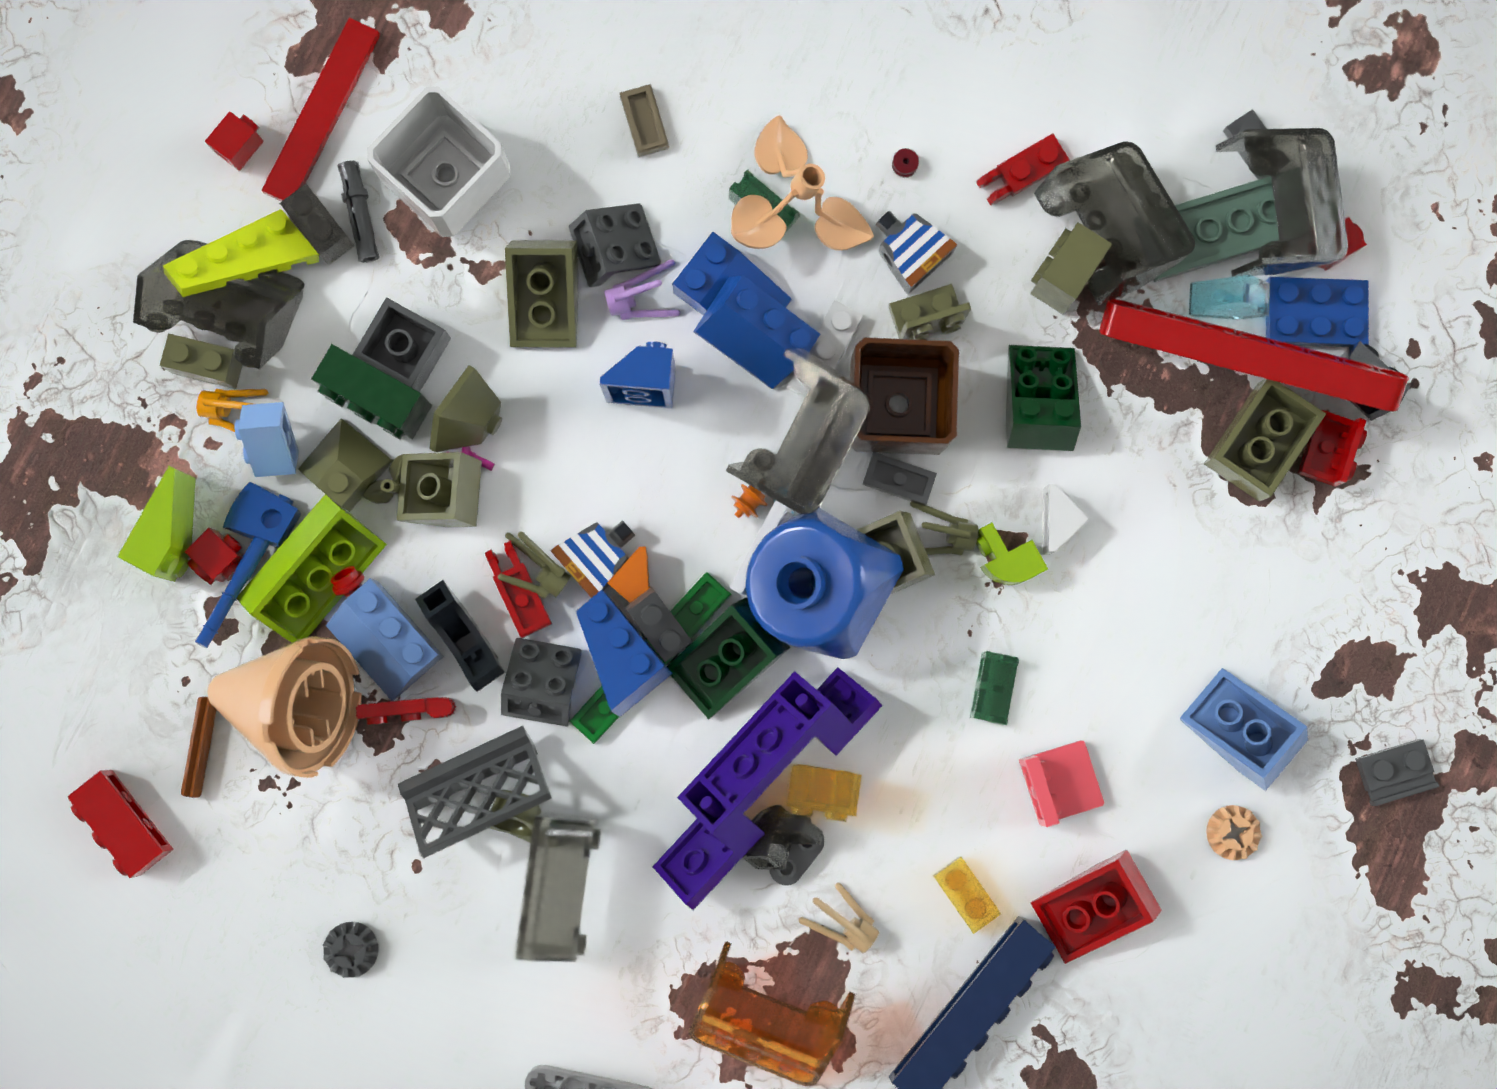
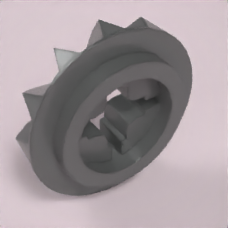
M345 922L339 924L329 932L323 943V960L327 963L331 972L343 978L359 977L369 971L377 960L379 952L377 938L373 931L362 923ZM346 938L351 945L359 946L363 944L364 946L354 953V960H351L349 955L338 956L337 954L346 947Z

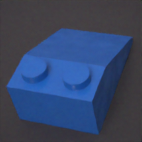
M714 232L709 235L672 283L673 293L703 316L729 276L743 275L784 307H787L792 301L789 295L746 256Z

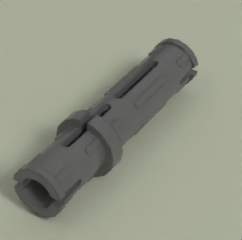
M354 160L341 162L337 165L343 185L341 196L342 201L346 203L358 262L367 263L378 260L380 257L366 201L369 196L367 189L362 184L359 162Z

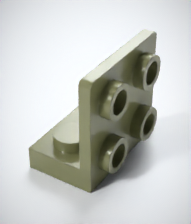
M952 284L889 303L888 306L899 339L928 340L930 338L929 334L941 331L942 335H946L961 329L960 324L964 323L971 311L969 302L959 305Z

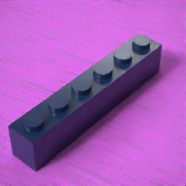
M1018 916L888 1076L891 1083L898 1089H943L951 1077L956 1079L965 1069L967 1062L964 1060L973 1050L975 1052L979 1051L989 1038L987 1032L993 1024L999 1025L1008 1016L1011 1010L1008 1006L1016 996L1022 997L1029 990L1033 983L1030 979L1038 969L1044 970L1054 958L1052 951L1056 946Z

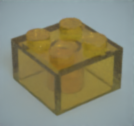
M790 763L784 804L791 807L790 812L792 814L812 817L813 810L825 812L824 817L826 819L847 822L848 816L856 817L862 774Z

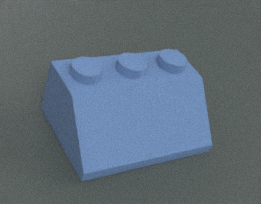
M371 578L341 604L326 625L391 701L398 698L444 657L378 581Z

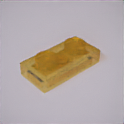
M961 856L932 875L973 934L1001 915V912Z

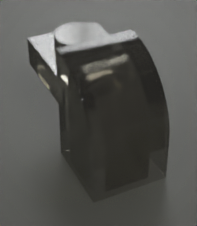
M781 805L770 806L753 818L752 821L765 834L742 859L756 869L785 870L791 845H820L823 831L811 823L812 820L807 816L801 814L792 815Z

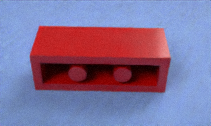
M100 770L67 796L73 804L71 806L73 814L80 821H86L93 830L91 835L94 841L101 848L107 849L114 858L112 860L114 867L123 876H128L129 878L141 876L174 850L113 770Z

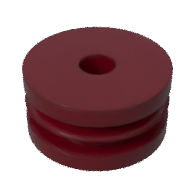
M909 148L898 150L892 160L894 173L903 178L912 176L917 171L919 165L917 153Z

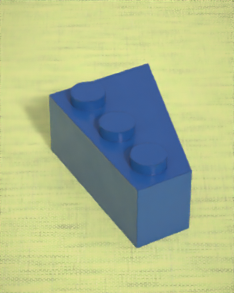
M603 590L599 591L576 610L610 710L617 716L621 717L673 674L616 603Z

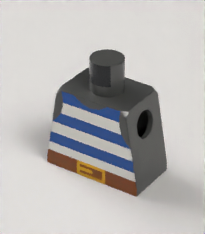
M888 211L876 223V226L887 236L880 244L879 254L908 295L953 255L957 244L916 213L901 223L891 211Z
M623 520L608 533L596 522L555 546L550 551L592 598L599 591H605L609 587L608 581L629 559L621 548L636 535Z

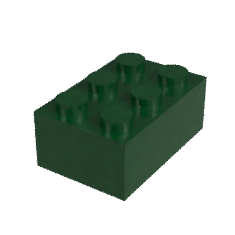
M333 344L329 347L311 378L320 386L317 392L325 396L326 399L342 408L347 403V409L372 424L374 419L378 420L376 425L401 440L403 435L413 440L433 406L420 392Z

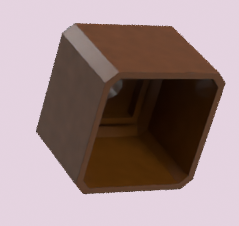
M864 337L855 345L850 360L847 441L854 451L940 455L957 436L959 349L951 341ZM894 396L904 397L908 402V409L902 413L894 412L889 405L890 399Z

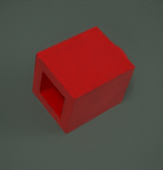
M229 111L204 142L214 153L240 171L264 141L256 132L259 129L257 124L244 114L239 118Z

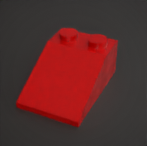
M1127 849L1094 865L1031 902L1033 909L1065 964L1154 922L1162 911Z

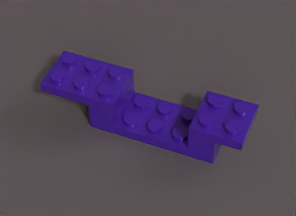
M839 667L834 670L818 689H815L794 671L678 795L677 798L697 819L652 866L653 869L683 903L691 910H694L765 834L745 814L746 810L814 737L837 756L883 705Z

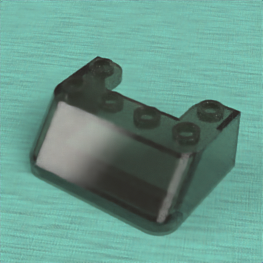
M1123 141L1056 165L1034 192L1041 207L1049 215L1061 217L1076 211L1085 227L1112 243L1103 257L1107 266L1095 270L1088 280L1089 289L1098 305L1138 290L1183 261L1195 248V239L1143 151L1135 143Z
M197 240L179 242L137 275L133 323L146 327L149 331L161 333L171 329L182 320L194 325L198 329L225 336L230 341L239 342L234 349L235 359L246 367L259 370L283 347L302 301L305 286L301 279L284 272L278 273L274 269L259 273L258 278L244 281V279L239 278L227 281V285L224 287L182 297L164 274L163 265L206 245V243Z

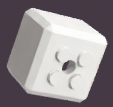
M439 86L426 87L367 148V160L380 181L441 237H454L510 178V164L501 142ZM444 167H450L455 170V176L449 182H441L437 178L438 172Z

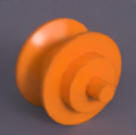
M760 483L757 487L751 484L748 487L741 484L743 494L740 497L731 496L735 501L733 506L737 509L734 515L739 519L742 515L748 518L751 515L758 518L755 511L759 505L766 507L768 505L764 501L765 495L762 493L765 487Z

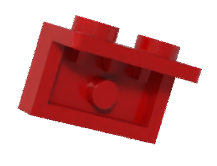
M1322 410L1326 415L1307 442L1297 474L1336 487L1346 483L1347 480L1350 481L1356 471L1357 462L1354 461L1357 449H1361L1367 437V431L1364 430L1366 420L1362 418L1351 420Z

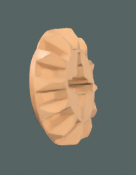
M1237 805L1225 806L1218 809L1209 819L1206 830L1207 840L1213 851L1225 859H1247L1249 855L1258 850L1259 841L1263 837L1260 830L1261 822L1256 819L1252 811ZM1231 823L1238 828H1247L1239 834L1240 844L1233 838L1223 839V837L1231 832Z

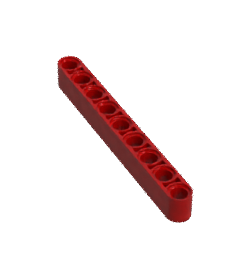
M1107 299L1099 333L1107 337L1386 411L1395 412L1399 410L1409 380L1407 375L1390 369L1119 299Z

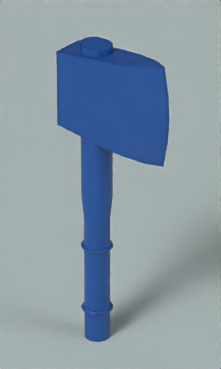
M249 482L239 493L226 516L223 528L253 540L236 567L230 583L225 591L222 592V596L206 624L202 625L203 629L195 643L204 648L209 647L214 636L218 634L217 631L232 605L237 601L236 598L252 576L269 545L279 548L288 538L301 516L299 510L292 506L293 500L281 494L276 496L252 482Z

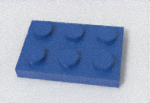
M1269 277L1266 279V338L1300 346L1351 347L1359 341L1369 345V280Z

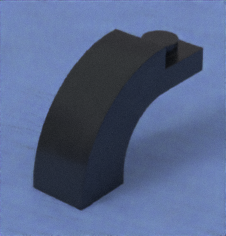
M444 580L415 599L426 620L447 645L468 682L476 692L505 673L494 649Z

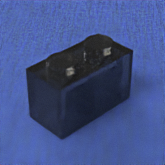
M304 184L279 203L328 265L355 246L307 184Z

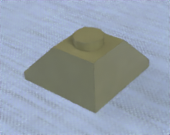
M468 365L433 413L430 450L440 452L479 445L484 442L488 434L494 435L499 429L503 419L499 416L502 402L474 367Z
M341 418L301 464L298 470L340 507L350 512L361 500L365 490L378 480L393 460Z

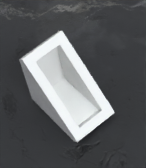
M1049 484L1043 489V555H1050L1056 552L1089 520L1056 484Z

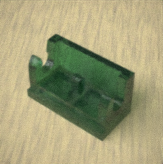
M749 170L744 172V177L739 184L734 182L729 188V200L735 205L741 198L748 195H759L766 198L770 202L772 209L782 201L779 196L753 176V173ZM788 204L777 214L784 220L786 232L800 217L799 211Z
M990 651L982 652L969 718L1007 726L1017 666L1019 664L1018 657Z

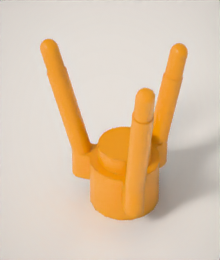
M217 388L214 392L203 390L197 399V414L200 417L209 418V425L221 426L235 432V424L224 420L223 417L230 415L231 408L241 409L242 405H250L252 403L231 401L230 398L268 395V390H223Z

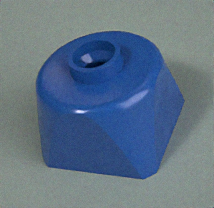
M816 507L804 511L779 525L760 541L747 567L746 594L753 615L768 633L789 645L839 659H848L857 656L904 569L900 555L823 509ZM813 573L816 577V588L814 593L811 588V578Z

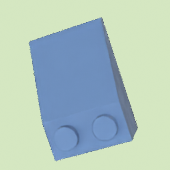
M1224 668L1217 673L1180 717V720L1231 766L1265 791L1308 741L1306 725Z

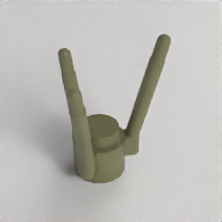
M910 502L911 507L950 522L949 526L928 522L921 524L924 529L947 534L946 543L952 544V546L925 548L927 555H963L964 550H974L978 537L977 524L968 523V519L952 516L927 505L923 506Z
M507 532L505 534L506 539L511 540L515 547L542 568L535 579L540 585L537 586L505 574H499L498 579L534 592L544 599L548 594L556 598L569 581L571 575L556 564L524 532L518 533V537L524 543Z

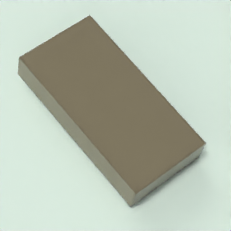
M651 84L620 92V99L637 156L642 157L669 149V143Z

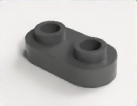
M803 823L795 827L772 856L769 862V872L775 882L781 885L796 883L820 854L825 841L822 831L816 825ZM804 835H811L814 838V843L811 847L802 846L801 839ZM783 862L791 863L793 866L792 872L782 874L780 872V865Z

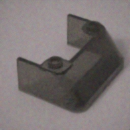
M1323 128L1245 129L1216 145V152L1245 151L1249 170L1259 177H1271L1279 240L1270 241L1261 247L1258 260L1231 270L1232 277L1277 275L1331 264L1345 257L1348 251V241L1334 138L1327 130Z
M546 811L535 816L516 944V960L529 962H577L580 956L585 955L587 934H581L580 925L589 858L592 849L599 850L601 829L595 828L598 825L599 818Z

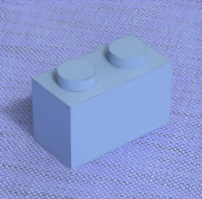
M284 403L242 405L240 419L235 420V435L237 440H242L244 460L246 464L251 465L254 476L296 474L299 449Z

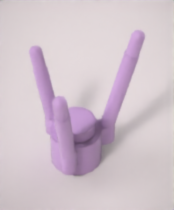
M670 259L623 283L613 285L612 289L605 290V297L611 316L620 314L622 320L635 317L679 316V310H631V307L637 306L634 295L662 285V281L655 280L634 288L632 286L673 266L675 261Z

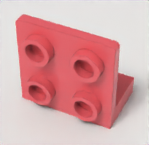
M1076 741L1019 759L1039 825L1049 827L1059 824V819L1104 805L1100 787L1084 741Z

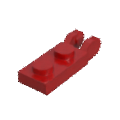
M1052 133L997 165L995 169L980 177L976 183L979 188H983L999 178L1002 179L1005 186L994 191L987 198L991 206L1010 195L1012 197L1056 172L1066 166L1070 159Z
M510 540L504 543V550L514 567L502 572L499 559L492 549L485 552V556L493 571V580L520 638L523 639L552 625V621L538 594L498 579L499 574H505L534 584L525 564L521 563L519 555Z
M449 697L361 704L356 707V719H366L367 725L388 723L387 716L401 715V722L422 720L421 713H428L432 718H444L445 716L448 717L455 714L454 711H456L455 708L457 706H455L456 702Z

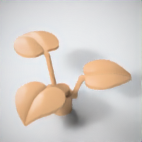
M780 115L773 118L758 136L754 149L755 159L758 166L767 174L772 175L781 172L784 178L795 176L791 181V192L774 209H772L770 202L762 196L748 195L741 198L733 208L731 216V234L734 239L740 244L753 249H765L776 245L786 232V224L777 214L795 197L800 200H809L815 196V213L820 216L815 223V232L825 246L833 250L842 251L870 241L874 237L870 226L860 212L848 201L839 197H829L823 202L821 208V196L824 193L821 187L825 182L823 170L815 164H806L808 154L801 138L785 123Z

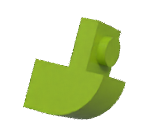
M993 522L978 530L976 545L984 557L989 556L991 559L990 562L981 566L980 569L992 581L1003 585H1017L1048 570L1033 540L1008 552Z

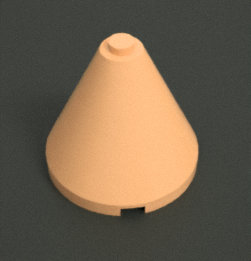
M322 637L303 638L218 674L212 679L207 691L211 705L276 769L284 774L302 778L318 776L317 771L323 766L332 767L341 758L356 730L358 723L356 707L361 705L362 693L354 692L353 675L359 674L354 657L340 642Z

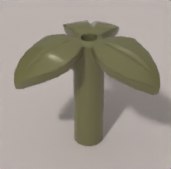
M403 454L397 456L390 465L389 472L392 479H380L372 483L364 492L363 497L376 504L388 503L395 493L398 494L399 500Z

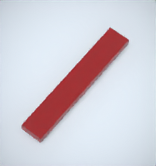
M350 17L348 18L261 190L264 194L289 206H295L381 36L378 30Z

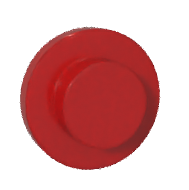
M354 566L346 567L331 578V583L333 584L332 591L335 595L344 594L345 597H348L362 586L361 582L365 576L361 571H357Z

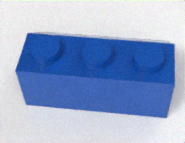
M743 275L728 277L693 331L770 389H774L805 360L821 335Z
M647 342L646 346L634 348L600 377L599 385L606 403L673 408L676 375L673 348H667V344L662 342Z

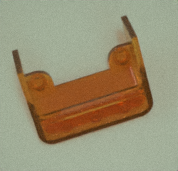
M725 941L688 1031L689 1036L698 1044L803 1086L816 1085L843 1041L856 994L849 991L840 1008L831 1002L819 1001L812 1003L807 1011H804L743 986L745 982L743 971L735 963L725 962L732 944Z

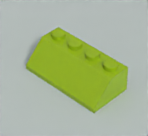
M325 494L236 599L251 616L289 642L294 643L307 638L343 597V595H335L332 591L333 584L331 583V578L340 570L349 566H354L357 571L363 573L387 544Z

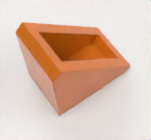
M646 546L638 547L608 581V585L629 603L650 589L648 551Z

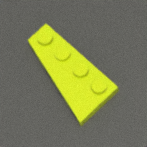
M279 209L163 265V270L166 277L181 296L185 297L224 287L227 285V281L239 278L244 279V281L255 279L262 272L276 269L279 273L290 270L291 265L305 261L307 265L319 262V254L284 211Z

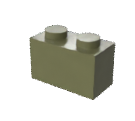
M168 333L159 366L172 374L236 389L245 357L231 348Z

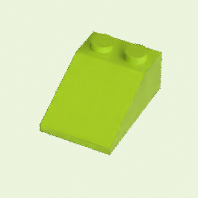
M168 466L120 550L118 558L153 577L173 582L176 581L177 577L180 578L185 574L189 567L187 564L189 556L184 551L192 544L196 478Z

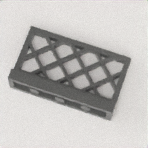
M520 726L398 783L400 794L406 802L419 853L423 858L552 799L537 757L536 746L524 726ZM530 759L524 772L512 770L514 765ZM499 774L492 787L481 785L484 779ZM507 777L519 779L512 793L500 790ZM528 782L539 785L540 791L528 797L521 796ZM462 789H467L460 802L449 799L452 794ZM476 791L487 794L480 808L469 805ZM496 797L507 800L502 809L496 812L489 811ZM436 803L428 817L418 814L417 810ZM445 806L455 809L448 823L437 820ZM464 812L475 814L470 824L464 827L457 826ZM432 827L443 829L438 839L426 843V837Z

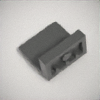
M640 203L585 210L568 226L572 239L577 240L578 257L588 287L600 286L614 273L652 268L661 264L646 215Z
M516 638L501 690V715L568 727L571 716V697L582 650L580 648Z

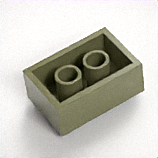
M1264 379L1257 383L1204 462V465L1260 502L1273 495L1326 413L1280 382Z

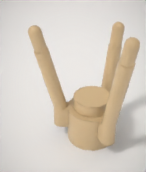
M836 883L835 888L860 920L854 917L851 921H848L829 905L815 897L813 898V903L845 928L843 931L845 936L804 917L799 918V923L842 943L851 951L856 948L860 952L865 953L879 935V931L872 926L875 920L862 910L841 883Z

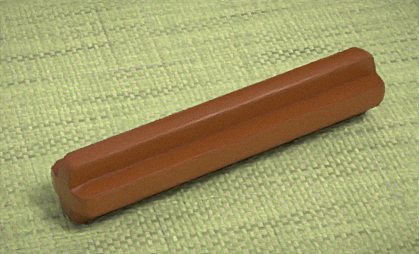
M204 696L199 697L197 700L181 787V795L190 798H198L202 794L217 711L209 702L208 697Z

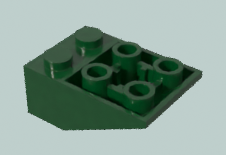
M1009 345L1006 396L1007 448L1074 451L1081 430L1075 348Z

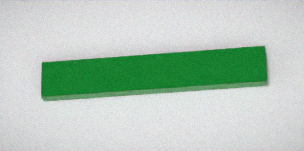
M706 572L670 612L689 638L692 639L732 594ZM647 637L645 638L646 642L651 646V648L655 651V653L659 656V658L664 662L666 666L676 656L674 655L672 658L665 662L659 655V653L656 651V649L653 647V645L650 643V641L647 639ZM601 686L569 722L595 744L619 716L610 710L603 687Z

